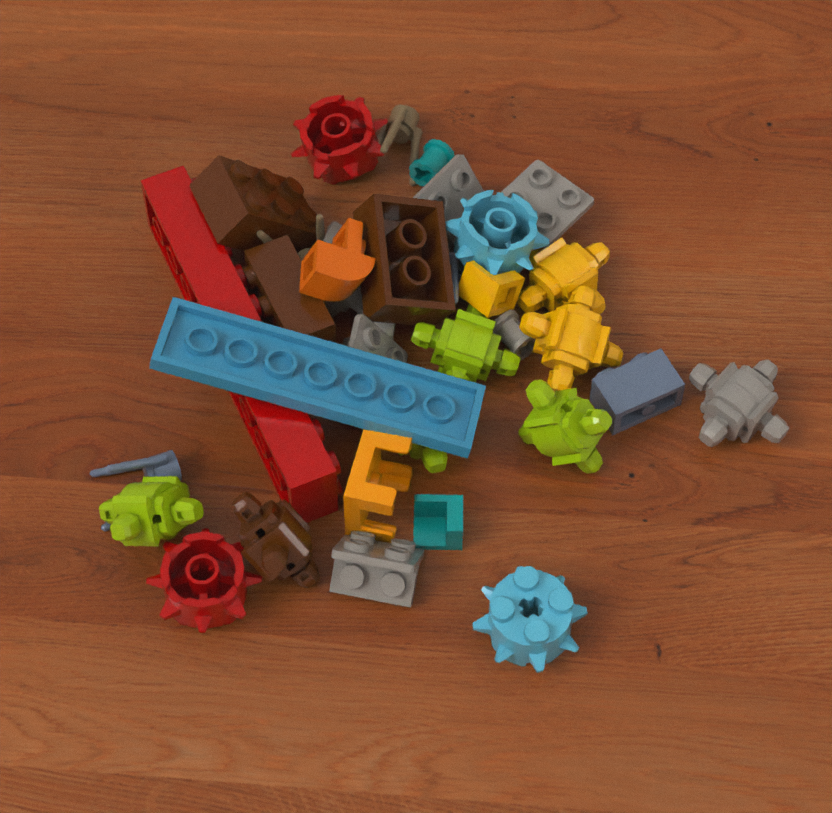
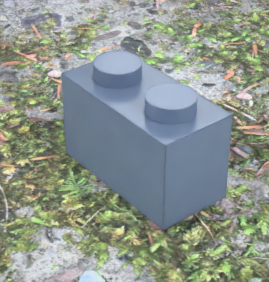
M660 348L649 354H638L629 363L615 369L606 368L599 372L595 378H592L589 399L595 409H604L611 416L612 424L609 427V431L612 435H615L681 405L685 383Z

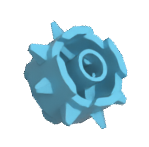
M494 190L475 194L470 200L462 198L460 200L464 207L462 217L445 221L446 230L456 236L454 253L463 266H465L466 262L475 261L493 275L513 270L519 273L524 268L531 271L533 269L529 259L531 250L549 246V239L538 232L536 225L538 220L537 211L532 208L530 203L513 193L511 198L504 196L501 192L493 195Z
M519 566L515 573L507 575L495 588L485 585L482 587L481 591L490 601L489 613L474 621L472 625L473 630L490 635L491 644L496 651L494 660L497 663L503 660L518 666H526V663H531L538 673L544 671L545 660L546 663L552 662L564 649L573 652L579 650V646L570 636L572 623L586 616L588 612L586 607L574 604L572 593L564 585L565 578L563 576L555 577L541 570H536L531 566Z

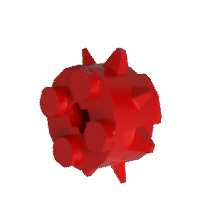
M344 95L324 97L309 107L310 113L305 119H298L293 123L294 127L300 132L302 145L291 152V156L307 157L308 164L314 171L313 177L318 180L322 178L326 183L334 185L339 182L356 179L366 172L374 170L378 163L377 157L385 155V153L380 151L381 145L378 143L376 131L387 124L388 120L387 118L372 119L371 112L366 107L365 99L362 97H358L353 101L345 100Z
M204 528L201 532L182 537L183 542L178 545L171 542H165L162 545L165 554L161 563L160 574L146 578V584L164 590L166 602L159 614L163 620L174 618L180 625L198 628L199 633H205L209 628L229 625L237 618L243 619L246 616L243 606L248 591L247 587L262 582V576L245 571L243 555L241 554L244 548L241 546V541L229 544L222 535L210 533L208 528Z

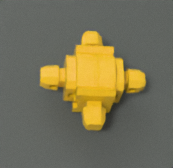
M561 237L546 248L531 250L529 259L533 269L529 272V285L520 292L517 299L519 307L525 313L534 312L543 306L551 312L556 310L557 307L569 304L571 294L576 287L586 286L593 289L596 295L594 310L591 311L598 314L603 313L605 301L597 291L598 270L607 263L610 256L609 249L602 242L593 243L585 248L578 243L568 245L563 237Z
M578 286L574 289L568 302L569 304L557 307L556 310L545 314L529 312L521 318L520 330L525 335L536 339L533 353L542 354L541 363L553 369L549 371L547 383L554 391L571 389L575 379L574 376L587 373L588 369L599 366L608 368L619 366L623 358V350L618 345L608 341L611 327L602 326V316L591 311L594 310L596 295L593 289L586 286Z

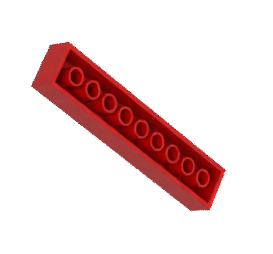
M183 165L141 180L148 226L183 299L262 322L260 316H262L261 306L256 295H248L245 289L247 280L241 265H233L230 259L233 256L231 247L217 243L189 187L196 177L190 179ZM228 391L279 499H285L306 523L339 511L338 494L342 493V487L337 475L341 474V467L334 451L327 452L322 443L325 441V436L318 419L314 418L311 420L308 413Z

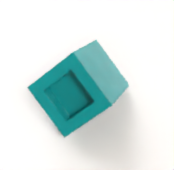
M414 495L413 542L416 543L415 548L423 550H462L463 495Z

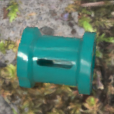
M438 139L429 140L424 145V153L420 159L414 160L409 166V175L418 185L425 186L455 156L454 151L445 142Z

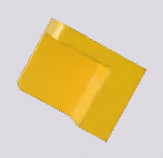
M469 261L466 262L459 281V296L487 318L503 314L505 311L514 310L525 278L515 270L493 275L477 262Z

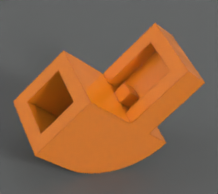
M348 218L333 237L332 244L321 240L315 242L301 261L299 293L324 301L336 302L347 299L356 291L372 271L376 258L364 255L366 241L362 239L363 222Z

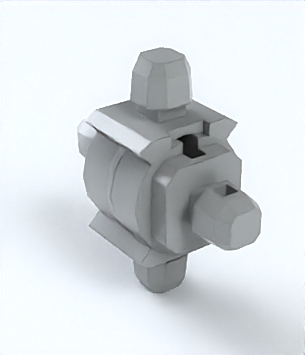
M765 359L758 362L753 368L748 365H742L738 369L735 362L729 363L719 376L716 374L717 370L707 364L698 363L689 375V380L699 391H706L704 401L700 405V410L704 413L703 419L705 423L700 430L699 439L708 447L718 445L724 438L735 441L738 437H740L743 443H748L758 430L762 432L761 436L774 443L781 442L788 433L789 426L779 415H772V409L778 400L777 393L773 392L775 388L772 384L778 373V368L774 363Z

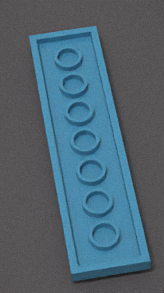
M173 297L149 369L361 429L412 438V443L467 459L472 448L486 385Z

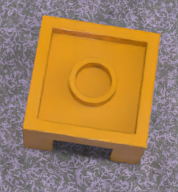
M363 429L343 495L345 535H351V531H364L374 534L375 540L391 543V539L395 538L396 526L368 520L367 516L369 512L392 516L397 491H408L412 479V467L382 460L381 449L400 454H409V450H411L413 445L412 438Z

